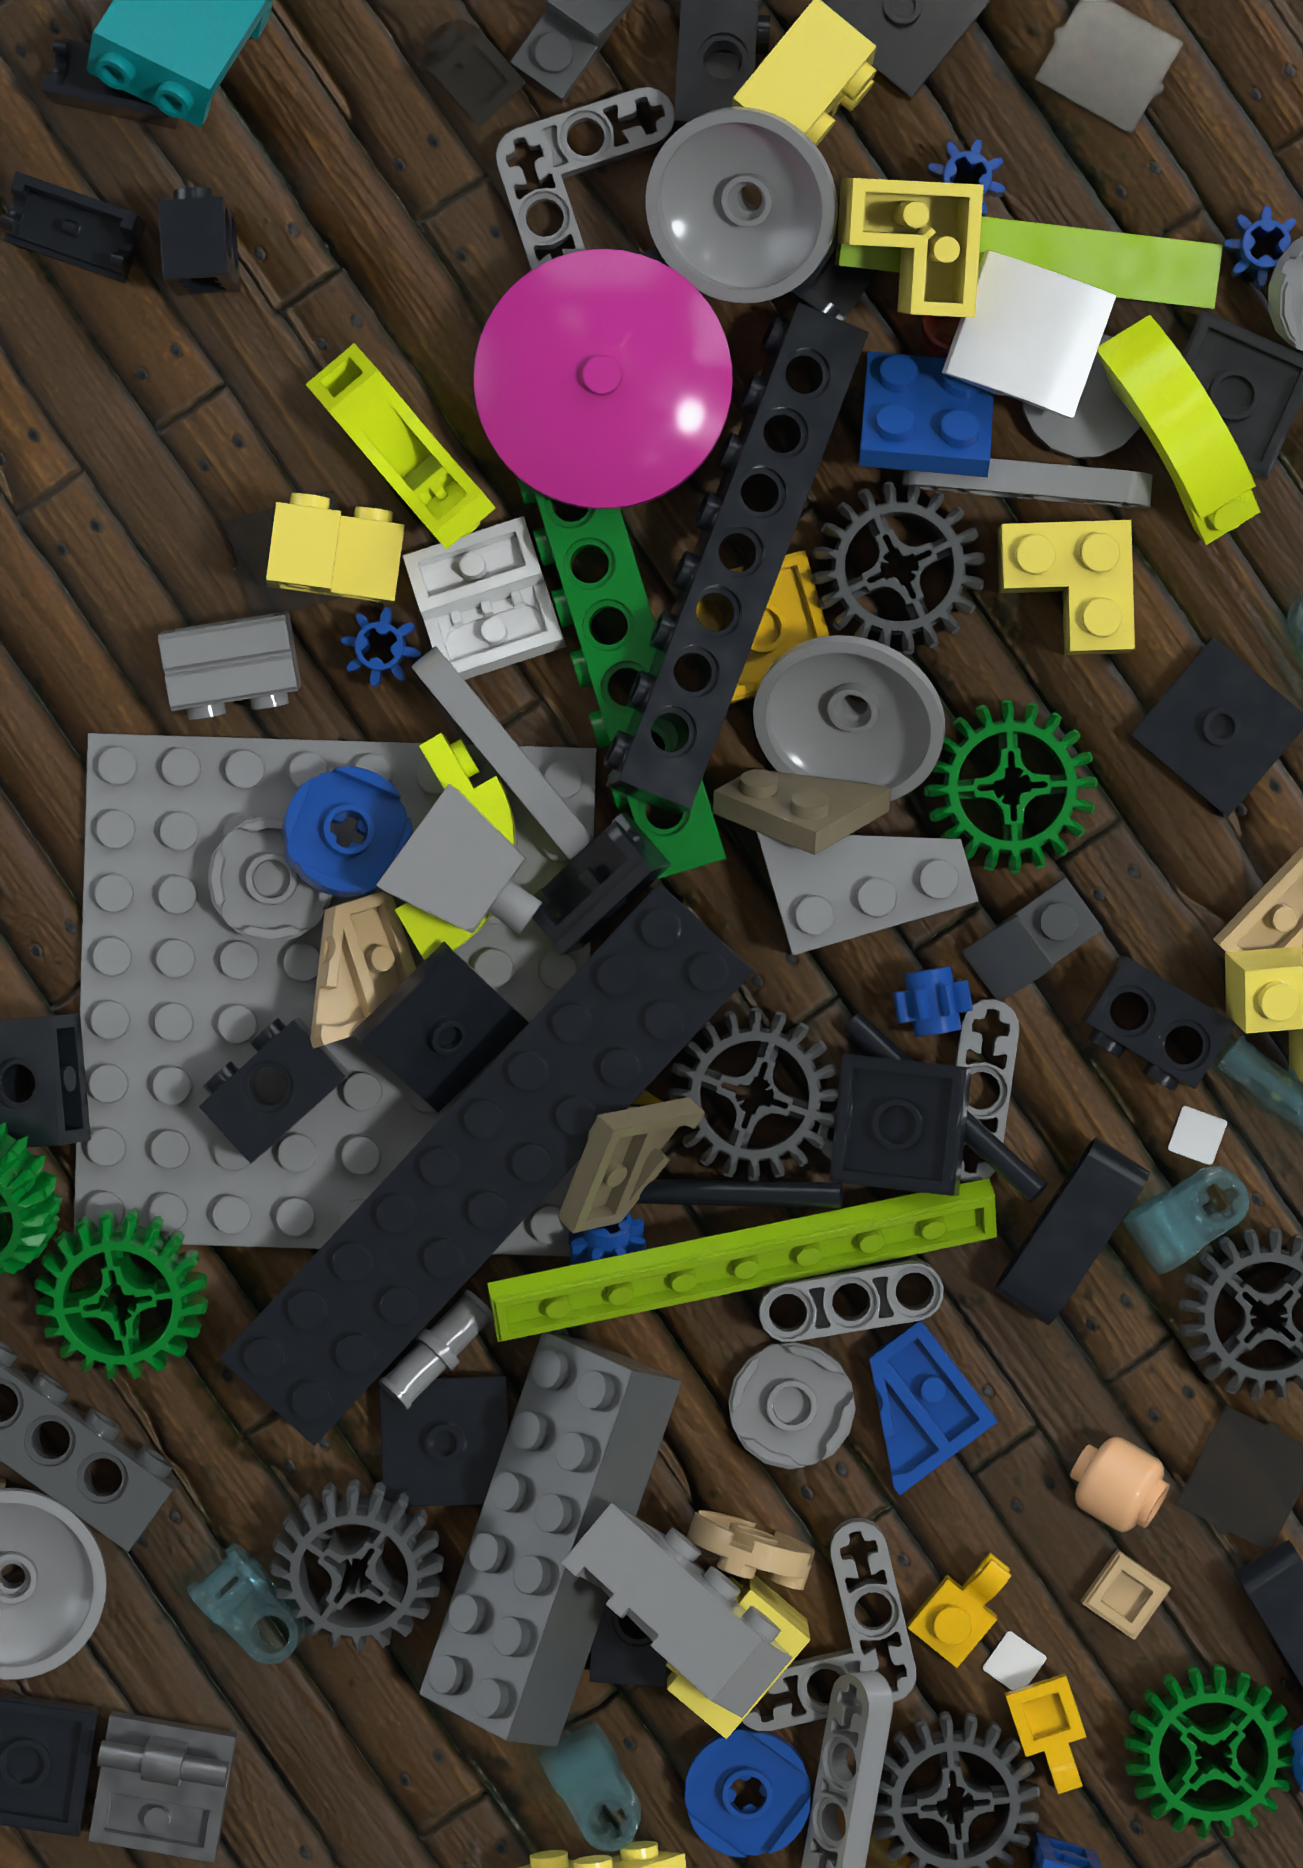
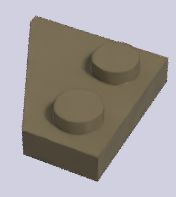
M752 769L714 790L713 814L816 855L889 812L891 789L882 785Z
M690 1097L598 1115L589 1131L587 1144L575 1174L569 1182L568 1192L557 1218L572 1233L621 1223L639 1200L643 1189L651 1181L655 1180L670 1161L661 1151L662 1147L678 1127L686 1125L695 1129L705 1112Z

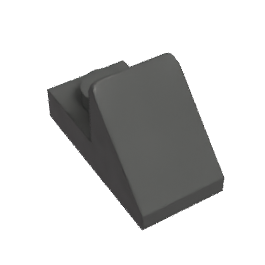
M545 0L547 10L510 61L511 67L563 103L635 0Z
M1063 877L969 945L961 953L993 997L1002 1002L1055 968V963L1096 935L1103 928L1068 879Z

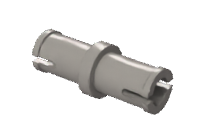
M466 1290L462 1297L430 1330L423 1328L415 1337L417 1343L385 1377L378 1381L379 1385L401 1407L406 1410L409 1409L412 1405L411 1403L444 1369L451 1372L460 1363L457 1356L489 1322L493 1321L492 1311L474 1293Z

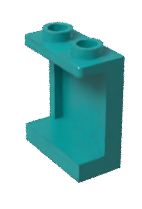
M113 0L92 33L87 71L100 78L109 87L124 90L157 106L170 117L181 118L195 126L201 127L208 117L211 100L215 91L249 37L258 40L268 24L273 0Z

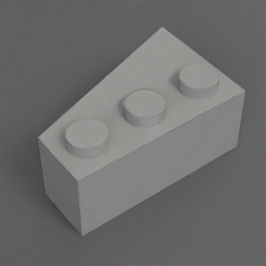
M611 1503L561 1564L576 1577L580 1576L600 1587L610 1597L606 1605L620 1618H624L627 1614L653 1641L651 1646L710 1701L742 1718L793 1658L775 1640L781 1630L754 1606H750L745 1611L735 1601V1598L741 1592L740 1589L716 1568L711 1566L706 1572L695 1561L701 1554V1551L682 1533L671 1528L665 1535Z

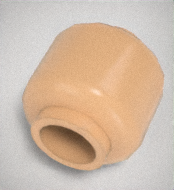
M1118 1436L1105 1441L1099 1449L1088 1444L1080 1454L1070 1474L1072 1479L1079 1482L1075 1492L1077 1506L1119 1532H1127L1136 1525L1146 1528L1156 1515L1170 1488V1484L1163 1481L1164 1467L1162 1462Z

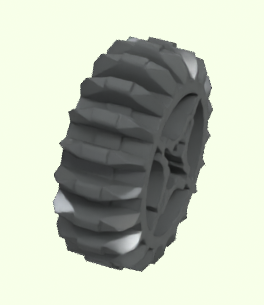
M886 482L882 488L884 503L876 505L872 494L865 488L858 493L859 503L864 510L862 513L857 515L852 507L844 502L837 507L838 515L847 524L844 530L831 523L823 525L821 533L826 538L836 542L835 549L824 546L814 548L813 558L822 562H830L831 570L814 573L812 575V582L820 586L833 584L835 592L824 595L819 599L818 603L820 608L824 610L840 602L845 611L838 615L832 623V626L837 631L845 628L850 620L853 619L861 625L854 634L855 637L867 639L869 631L880 634L877 642L890 647L891 636H900L902 654L911 655L914 652L913 634L921 633L925 645L929 649L935 648L939 642L932 626L939 623L947 633L954 635L960 630V626L949 614L950 610L955 608L966 615H971L974 612L975 604L960 596L962 589L970 591L982 590L984 580L979 577L965 575L966 567L982 565L985 562V557L983 553L978 552L964 554L962 546L976 540L978 532L975 528H970L958 535L955 533L952 526L958 523L964 516V511L960 507L951 510L945 519L936 513L943 503V493L936 491L931 496L927 507L917 504L920 486L909 485L906 492V501H896L894 483ZM903 517L916 520L929 527L940 539L917 547L907 546L898 539L894 530L890 529L886 518ZM868 526L877 552L876 564L868 571L862 573L861 576L847 582L845 559L848 547L855 536ZM883 539L887 541L891 552H895L900 560H907L909 558L914 560L923 555L928 556L917 562L915 565L916 571L908 573V576L913 579L907 586L912 598H910L905 585L901 586L896 577L887 580L882 578L873 583L867 582L880 575V567H887L889 562L883 559L889 552ZM949 556L951 576L948 590L941 603L929 612L923 600L924 595L919 583L920 575L929 566ZM873 592H890L899 599L903 609L906 608L911 620L890 621L879 618L864 609L856 599Z
M750 1008L748 1015L750 1027L739 1029L735 1013L728 1011L724 1013V1021L729 1030L728 1033L719 1037L715 1027L710 1022H707L701 1030L711 1043L704 1050L692 1040L683 1047L688 1054L697 1058L693 1067L680 1062L673 1064L672 1073L680 1077L689 1078L688 1088L678 1086L669 1088L668 1098L676 1100L690 1097L701 1109V1087L716 1091V1093L729 1098L736 1109V1116L729 1140L721 1136L710 1125L704 1114L700 1123L694 1130L688 1132L683 1137L682 1142L685 1147L689 1148L704 1138L710 1145L703 1151L700 1157L702 1164L708 1166L714 1161L718 1152L727 1155L723 1165V1175L732 1177L736 1171L738 1160L748 1161V1179L750 1181H757L760 1176L759 1161L770 1160L771 1170L774 1176L778 1178L785 1174L780 1156L790 1152L794 1162L800 1167L808 1162L805 1153L798 1147L804 1139L818 1149L823 1148L826 1143L825 1139L812 1130V1127L816 1121L826 1126L835 1125L836 1116L828 1111L820 1110L821 1101H837L838 1089H821L820 1079L830 1078L836 1075L838 1071L833 1063L825 1064L818 1068L815 1067L812 1060L822 1055L827 1049L823 1041L813 1043L806 1050L799 1045L807 1035L809 1030L807 1025L799 1023L794 1028L790 1037L781 1033L786 1021L785 1013L777 1011L772 1018L771 1028L768 1029L760 1027V1009ZM747 1041H762L751 1068L746 1072L732 1075L708 1069L713 1059L730 1046ZM780 1047L790 1053L800 1064L807 1081V1101L784 1093L774 1084L772 1078ZM766 1062L767 1065L763 1079L769 1083L764 1087V1090L772 1089L773 1098L787 1104L782 1106L773 1102L769 1104L758 1103L755 1111H751L747 1124L743 1126L742 1122L746 1111L740 1104L745 1100L744 1098L736 1099L735 1089L723 1086L722 1083L726 1082L735 1086H739V1084L750 1085L754 1076L758 1077L762 1063ZM774 1113L800 1119L796 1127L784 1138L764 1146H747L756 1123L763 1116Z
M1269 1227L1265 1236L1264 1246H1259L1255 1231L1251 1228H1246L1242 1230L1241 1237L1244 1246L1243 1250L1237 1251L1234 1243L1224 1236L1218 1240L1219 1248L1226 1257L1224 1260L1218 1263L1214 1257L1206 1252H1202L1198 1256L1199 1262L1211 1271L1206 1280H1203L1196 1274H1186L1184 1282L1193 1289L1199 1290L1200 1295L1198 1299L1189 1297L1179 1298L1178 1307L1181 1310L1197 1313V1319L1185 1321L1179 1325V1332L1183 1336L1188 1337L1201 1335L1202 1339L1192 1344L1187 1353L1192 1360H1199L1210 1354L1213 1355L1203 1370V1374L1209 1380L1219 1377L1228 1369L1229 1371L1224 1381V1389L1227 1392L1235 1394L1240 1389L1244 1379L1247 1378L1249 1379V1397L1252 1400L1259 1401L1264 1394L1265 1381H1271L1275 1397L1282 1400L1288 1397L1286 1378L1292 1376L1298 1387L1303 1390V1335L1294 1326L1291 1317L1292 1308L1301 1297L1299 1291L1303 1288V1259L1301 1258L1303 1253V1236L1295 1233L1289 1239L1285 1249H1281V1230ZM1262 1262H1275L1293 1267L1284 1279L1278 1278L1270 1286L1261 1289L1250 1287L1235 1274L1247 1266ZM1222 1288L1235 1300L1239 1310L1238 1320L1229 1331L1231 1336L1223 1345L1218 1338L1214 1323L1215 1304ZM1246 1292L1257 1302L1260 1300L1267 1305L1277 1300L1279 1308L1272 1311L1279 1315L1277 1322L1287 1330V1334L1283 1335L1274 1326L1269 1327L1263 1322L1258 1323L1253 1328L1250 1320L1257 1318V1316L1250 1312L1253 1306L1243 1298L1242 1293ZM1268 1339L1280 1341L1293 1352L1286 1359L1271 1364H1250L1237 1359L1246 1348L1251 1351L1255 1345Z
M357 1478L349 1481L346 1495L343 1496L332 1482L324 1486L322 1501L308 1493L301 1499L299 1505L301 1513L289 1511L286 1514L282 1523L286 1532L276 1534L272 1548L279 1556L272 1559L270 1573L273 1576L282 1578L276 1584L274 1590L276 1599L293 1600L286 1613L289 1621L297 1620L304 1616L309 1618L305 1629L308 1638L317 1635L321 1628L330 1631L328 1644L332 1649L340 1644L342 1635L352 1637V1645L357 1653L365 1648L368 1635H372L382 1648L390 1644L391 1628L406 1637L413 1629L414 1622L412 1617L424 1620L431 1608L427 1598L437 1597L440 1591L441 1581L434 1575L442 1571L444 1558L442 1555L432 1552L438 1547L440 1539L437 1531H421L427 1521V1514L424 1509L414 1511L408 1515L405 1513L409 1501L406 1492L397 1495L392 1502L383 1499L386 1486L382 1481L375 1484L371 1495L362 1494V1485ZM348 1524L368 1526L358 1533H346L337 1528V1526ZM388 1538L397 1545L403 1554L408 1570L407 1581L394 1573L396 1566L391 1564L383 1555L384 1545ZM306 1549L319 1557L317 1563L330 1574L331 1582L326 1592L317 1584L309 1570ZM371 1549L366 1570L362 1565L360 1572L352 1570L346 1580L343 1581L347 1569V1561L349 1560L352 1566L354 1558L362 1560L367 1551ZM357 1597H367L377 1603L355 1605L348 1602Z
M947 1711L939 1714L941 1731L930 1733L925 1719L922 1717L916 1719L914 1723L920 1739L914 1743L905 1733L901 1731L896 1732L893 1735V1740L903 1754L898 1757L885 1751L883 1768L891 1772V1775L881 1774L878 1792L886 1794V1796L877 1797L874 1814L875 1816L888 1817L879 1821L873 1828L878 1840L897 1836L887 1849L888 1857L892 1861H896L911 1851L912 1854L908 1860L907 1868H924L927 1863L932 1864L931 1868H970L978 1866V1868H991L988 1860L994 1856L1006 1867L1013 1865L1015 1860L1006 1844L1011 1842L1019 1847L1026 1848L1030 1843L1029 1835L1022 1828L1018 1827L1017 1823L1031 1825L1038 1823L1039 1814L1036 1809L1021 1804L1040 1797L1038 1784L1019 1782L1034 1772L1031 1760L1019 1759L1010 1763L1021 1749L1019 1741L1012 1737L996 1747L1001 1728L994 1721L985 1727L980 1736L976 1735L977 1718L973 1713L965 1714L961 1730H953L952 1719ZM959 1751L975 1754L988 1761L1000 1773L1005 1784L989 1785L988 1779L974 1780L967 1777L961 1770ZM939 1754V1772L935 1779L927 1785L914 1787V1793L902 1794L905 1783L915 1768L929 1757ZM950 1771H953L956 1786L960 1787L962 1796L970 1793V1797L960 1800V1810H957V1827H954L951 1811H947L945 1801L939 1806L937 1804V1801L947 1798V1788H950ZM1004 1804L1002 1814L994 1827L980 1839L968 1844V1832L972 1820L979 1814L994 1811V1805ZM918 1813L919 1819L930 1818L941 1822L946 1828L949 1846L938 1845L922 1838L909 1826L903 1814Z

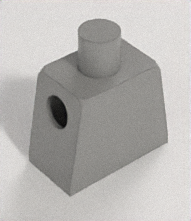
M450 784L445 788L376 885L383 891L470 933H474L486 915L491 913L520 934L542 904L540 900L512 881L527 858L460 790Z

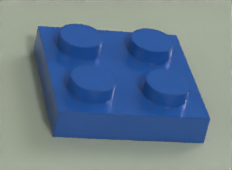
M868 351L859 466L988 477L991 455L993 393L943 374L942 370L947 358Z

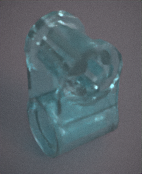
M1208 1166L1200 1169L1170 1190L1147 1200L1130 1212L1122 1222L1157 1275H1162L1185 1263L1201 1251L1206 1244L1234 1226H1237L1245 1218L1249 1209V1194L1245 1185L1231 1170L1222 1166ZM1215 1183L1222 1190L1233 1187V1190L1226 1195L1230 1205L1220 1212L1214 1205H1209L1204 1209L1202 1207L1209 1200L1206 1189Z
M231 1543L225 1549L227 1557L202 1582L193 1581L187 1587V1592L196 1605L212 1621L224 1628L251 1658L257 1662L269 1665L280 1663L288 1658L303 1641L306 1629L305 1619L302 1617L293 1620L289 1611L291 1601L276 1599L274 1593L276 1585L263 1567L241 1546ZM237 1576L238 1582L222 1595L221 1589ZM271 1615L279 1617L285 1622L289 1630V1640L285 1646L273 1647L263 1642L258 1631L259 1621L262 1617Z
M592 1721L560 1739L557 1747L547 1746L538 1751L540 1762L550 1783L559 1797L566 1803L584 1838L590 1845L601 1851L610 1852L627 1846L637 1832L641 1821L642 1808L639 1798L621 1769L615 1750L600 1725L596 1721ZM606 1804L612 1812L620 1809L625 1812L619 1830H616L611 1822L605 1823L602 1826L597 1820L602 1812V1805Z

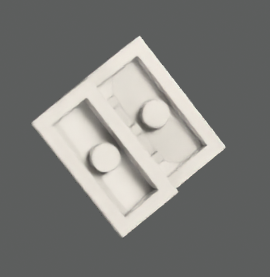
M984 251L978 268L975 318L961 317L942 373L993 394L1010 396L1060 417L1073 418L1116 295L1042 267L993 251Z
M524 516L470 533L460 538L447 550L439 543L403 555L432 648L437 646L464 680L566 647Z

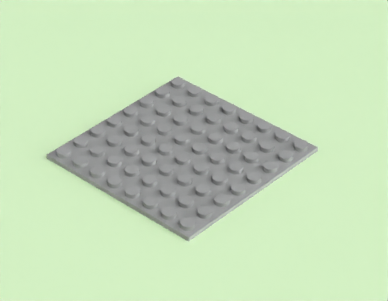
M88 733L80 1018L91 1140L76 1142L74 1234L76 1236L75 1225L78 1219L83 1216L91 1219L99 1228V1219L103 1210L110 1208L116 1215L118 1224H123L128 1210L136 1208L140 1216L138 1225L148 1228L155 1216H161L164 1222L159 1234L165 1239L172 1232L182 1230L185 1237L181 1245L321 1249L518 1036L516 1035L439 1113L362 1045L355 1035L327 1044L325 1046L350 1072V1075L251 1164L199 1108L210 1096L203 1086L230 1061L240 1069L258 1053L250 1043L277 1018L286 1026L294 1019L300 1018L311 1030L324 923L323 917L317 926L299 938L275 943L244 937L225 922L212 904L207 880L212 854L225 836L244 821L268 815L284 817L291 799L303 783L314 776L317 777L322 773L332 772L335 768L346 766L373 771L394 785L401 796L400 801L406 809L407 817L411 819L414 833L444 791L443 786L419 747L423 743ZM465 744L480 771L470 777L475 788L489 779L498 776L506 790L515 821L516 848L527 858L512 881L531 895H534L539 889L547 885L575 857L570 860L480 750L475 745ZM519 746L594 837L597 749ZM347 816L342 824L331 822L330 831L337 835V844L347 848L352 842L363 843L364 835L356 831V824L358 822L356 819ZM378 888L372 894L382 892L383 890L381 888ZM334 896L330 908L362 897ZM393 896L397 908L407 903ZM492 915L483 928L467 943L456 949L455 952L530 1023L590 958L591 941L582 949L560 955L553 946L554 943L533 918L524 930L518 934ZM403 925L417 969L424 962V959ZM266 1067L257 1073L254 1080V1088L256 1094L263 1101L279 1103L287 1094L288 1083L282 1072L275 1068ZM579 1161L493 1254L570 1257V1246L568 1245L569 1229L557 1217L568 1192L569 1182L575 1174Z

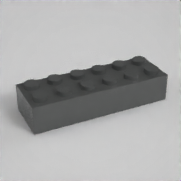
M552 1332L541 1334L419 1692L421 1696L505 1741L558 1746L609 1597L600 1587L580 1576L576 1577L561 1562L611 1503L636 1517L682 1382L681 1380L593 1341Z

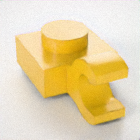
M990 1552L963 1586L958 1584L949 1575H946L908 1621V1629L958 1668L997 1621V1614L985 1604L1010 1579V1568Z
M1064 1673L1006 1692L1005 1696L1025 1756L1028 1757L1044 1751L1058 1794L1083 1787L1069 1743L1086 1738V1734L1066 1674Z

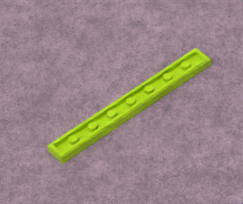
M987 1178L960 1184L958 1196L920 1192L489 1282L487 1285L498 1342L992 1239L997 1237L995 1193L990 1179Z

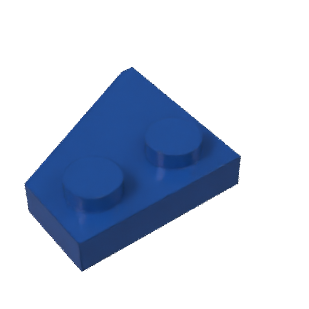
M923 1320L914 1321L869 1355L893 1485L899 1495L903 1494L998 1422L997 1417Z

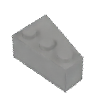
M756 832L791 955L814 950L979 901L961 839L848 835L813 855Z

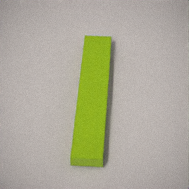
M982 216L979 265L984 251L989 250L1083 282L1116 295V298L1215 309L1223 245ZM838 243L835 265L900 273L901 247Z

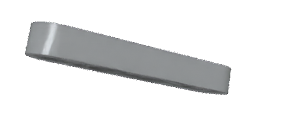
M990 458L988 477L903 470L902 476L903 487L908 488L909 485L920 486V490L1120 508H1150L1153 475L1144 472Z
M437 646L411 666L570 860L594 840L591 833Z
M869 1670L849 1673L840 1676L834 1683L801 1868H865L893 1711L891 1688L887 1680L879 1672ZM849 1746L855 1755V1776L850 1772L847 1762V1749ZM838 1805L841 1807L846 1821L845 1835L841 1833L837 1822Z

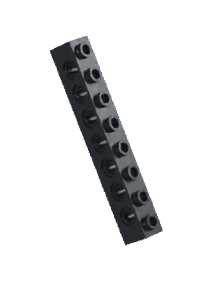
M800 302L785 312L782 317L774 315L771 319L760 346L761 351L768 353L761 375L753 373L750 376L739 401L738 409L746 412L738 435L732 432L729 433L717 459L716 468L724 471L716 494L710 491L706 493L695 517L694 527L702 531L694 553L685 551L675 570L671 586L679 589L671 613L665 610L662 611L652 631L649 646L657 649L650 670L649 672L640 670L629 692L626 705L633 708L634 712L626 733L620 730L616 732L606 753L604 766L612 769L606 784L607 787L676 815L691 809L869 332ZM787 365H796L806 371L810 379L808 394L798 393L789 386L786 380ZM766 423L776 424L786 432L789 442L786 453L776 452L766 444L763 436ZM744 482H753L763 489L767 500L764 512H755L744 504L741 497V488ZM722 541L734 542L741 548L745 559L741 572L731 571L722 564L719 558V546ZM700 600H709L719 607L722 613V625L718 632L709 631L699 623L696 609ZM678 659L689 660L698 668L700 684L695 692L684 690L676 682L674 666ZM656 718L665 719L676 728L678 742L672 752L661 750L652 739L651 728Z

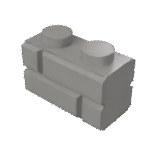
M289 611L165 630L158 635L171 711L187 709L189 720L225 714V702L250 699L251 709L253 710L285 705L289 703L288 692L298 691L301 687Z

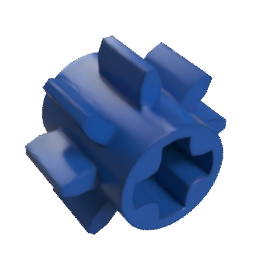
M978 139L973 143L970 151L960 153L951 141L948 142L945 147L946 157L949 160L946 166L932 163L929 164L927 170L931 177L941 179L942 183H953L957 174V168L961 166L967 174L978 172L981 177L977 184L984 185L983 199L986 194L993 197H1002L1006 189L1002 184L992 181V174L997 172L1004 162L1002 157L994 158L988 162L980 155L982 144L981 140ZM983 200L982 216L986 217L987 205Z
M1265 206L1261 210L1258 221L1253 224L1247 217L1240 214L1233 222L1235 228L1242 236L1240 239L1226 240L1222 244L1223 251L1235 253L1237 264L1230 273L1231 277L1239 276L1243 271L1255 276L1254 285L1256 290H1261L1264 287L1268 274L1274 271L1277 261L1292 244L1289 231L1296 223L1294 218L1286 220L1283 224L1272 220L1270 206ZM1269 236L1276 243V246L1270 253L1272 258L1264 255L1257 260L1250 253V250L1256 243L1254 238L1261 241Z
M385 607L382 611L380 622L370 623L364 615L358 613L356 619L362 629L357 637H341V642L348 647L355 648L357 658L353 659L346 667L351 673L356 672L367 666L371 669V686L377 688L381 683L382 673L392 672L402 682L407 680L406 674L400 666L406 657L416 659L421 658L422 654L415 648L407 647L405 640L407 636L413 633L416 628L415 625L410 622L396 629L391 625L393 615L392 610L388 607ZM375 632H378L385 638L395 634L397 641L390 647L394 658L388 663L383 662L378 657L368 661L365 655L372 649V644L368 638Z
M951 966L904 974L906 990L893 992L897 1021L899 1023L912 1021L914 1037L962 1029L959 1013L973 1011L967 980L954 982Z
M628 1213L621 1223L572 1233L569 1230L570 1265L645 1250L646 1240L643 1239V1219L632 1220L630 1213Z

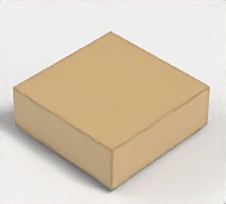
M1116 1549L1082 1597L1081 1602L1135 1640L1171 1587L1123 1552Z

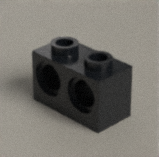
M187 187L174 190V199L157 200L162 273L164 281L178 296L241 291L236 215L224 197H213L212 188Z
M1122 955L1116 961L1081 1018V1021L1093 1028L1087 1038L1088 1040L1119 1059L1126 1049L1130 1050L1147 1061L1146 1066L1142 1070L1143 1074L1175 1092L1180 1082L1190 1088H1197L1236 1025L1231 1020L1137 962ZM1125 992L1136 994L1141 999L1144 1008L1140 1022L1129 1029H1121L1116 1026L1110 1015L1113 1000ZM1179 1026L1191 1028L1198 1040L1195 1054L1184 1062H1174L1169 1058L1165 1050L1167 1035Z

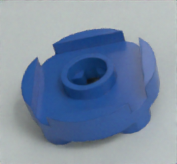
M346 766L335 768L332 772L322 773L315 778H311L297 790L283 817L282 838L286 863L308 885L325 894L337 897H364L371 895L379 888L376 886L413 834L411 819L407 817L406 809L400 801V794L394 785L381 775L359 767ZM348 816L358 821L356 831L364 835V840L362 844L352 842L346 848L336 843L337 835L330 831L331 822L342 824Z
M738 1725L727 1739L721 1734L715 1735L696 1752L686 1773L685 1804L693 1829L706 1844L716 1851L731 1857L746 1858V1855L757 1856L766 1852L768 1855L786 1847L802 1830L810 1812L811 1782L802 1757L786 1739L771 1731H756L746 1725ZM751 1777L759 1779L761 1781L759 1792L765 1797L763 1802L758 1806L750 1801L742 1808L736 1806L733 1802L736 1797V1790L731 1786L733 1782L737 1779L748 1781Z

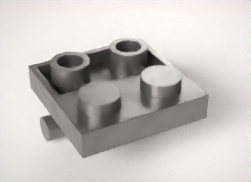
M113 1711L109 1717L106 1740H102L98 1755L97 1766H101L88 1841L214 1863L217 1858L238 1733Z

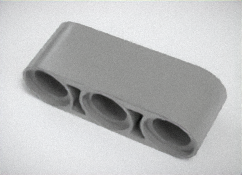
M906 1258L769 1285L763 1291L759 1300V1317L764 1330L772 1338L781 1342H796L923 1320L931 1317L939 1309L943 1300L944 1287L938 1273L929 1263L916 1258ZM909 1273H921L927 1276L931 1282V1292L928 1298L916 1306L901 1303L896 1297V1286L899 1280ZM847 1283H856L863 1286L868 1292L866 1308L855 1316H844L838 1313L832 1305L835 1291ZM783 1294L798 1296L806 1306V1313L803 1319L791 1327H782L776 1324L769 1315V1308L772 1302Z

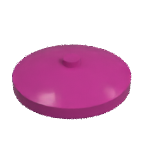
M590 249L573 252L554 258L528 272L505 293L493 309L481 334L475 356L474 394L481 424L497 455L510 471L533 490L549 499L581 509L617 510L648 503L677 488L692 476L712 452L724 428L731 403L733 383L730 350L721 324L709 303L686 278L672 268L652 258L624 250Z

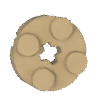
M707 1510L695 1512L687 1538L701 1551L700 1556L718 1560L717 1567L736 1576L753 1579L756 1569L769 1572L767 1578L777 1584L796 1590L804 1589L815 1553L812 1547L778 1531H775L773 1536L756 1529V1523Z

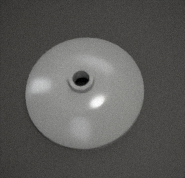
M728 107L712 110L692 119L678 129L660 149L653 162L647 181L645 195L647 221L650 233L661 256L670 268L686 278L698 291L719 300L733 303H757L780 297L792 291L817 269L833 241L837 225L838 201L833 176L827 162L816 145L798 127L786 119L764 110L750 107ZM745 186H753L760 191L762 195L761 205L755 206L747 202L744 197Z
M843 635L824 636L802 642L790 648L768 668L762 678L754 701L753 720L756 737L766 758L778 772L882 785L891 789L890 801L908 794L930 775L938 761L945 738L943 706L928 677L917 665L900 652L879 642L861 637ZM849 695L861 697L865 702H857L850 698Z
M0 1488V1679L16 1680L41 1675L57 1668L73 1657L85 1645L94 1632L103 1611L107 1590V1573L101 1548L96 1537L83 1519L49 1495L28 1489ZM16 1564L24 1570L25 1578L21 1582L10 1583L3 1578L1 1570L6 1565Z

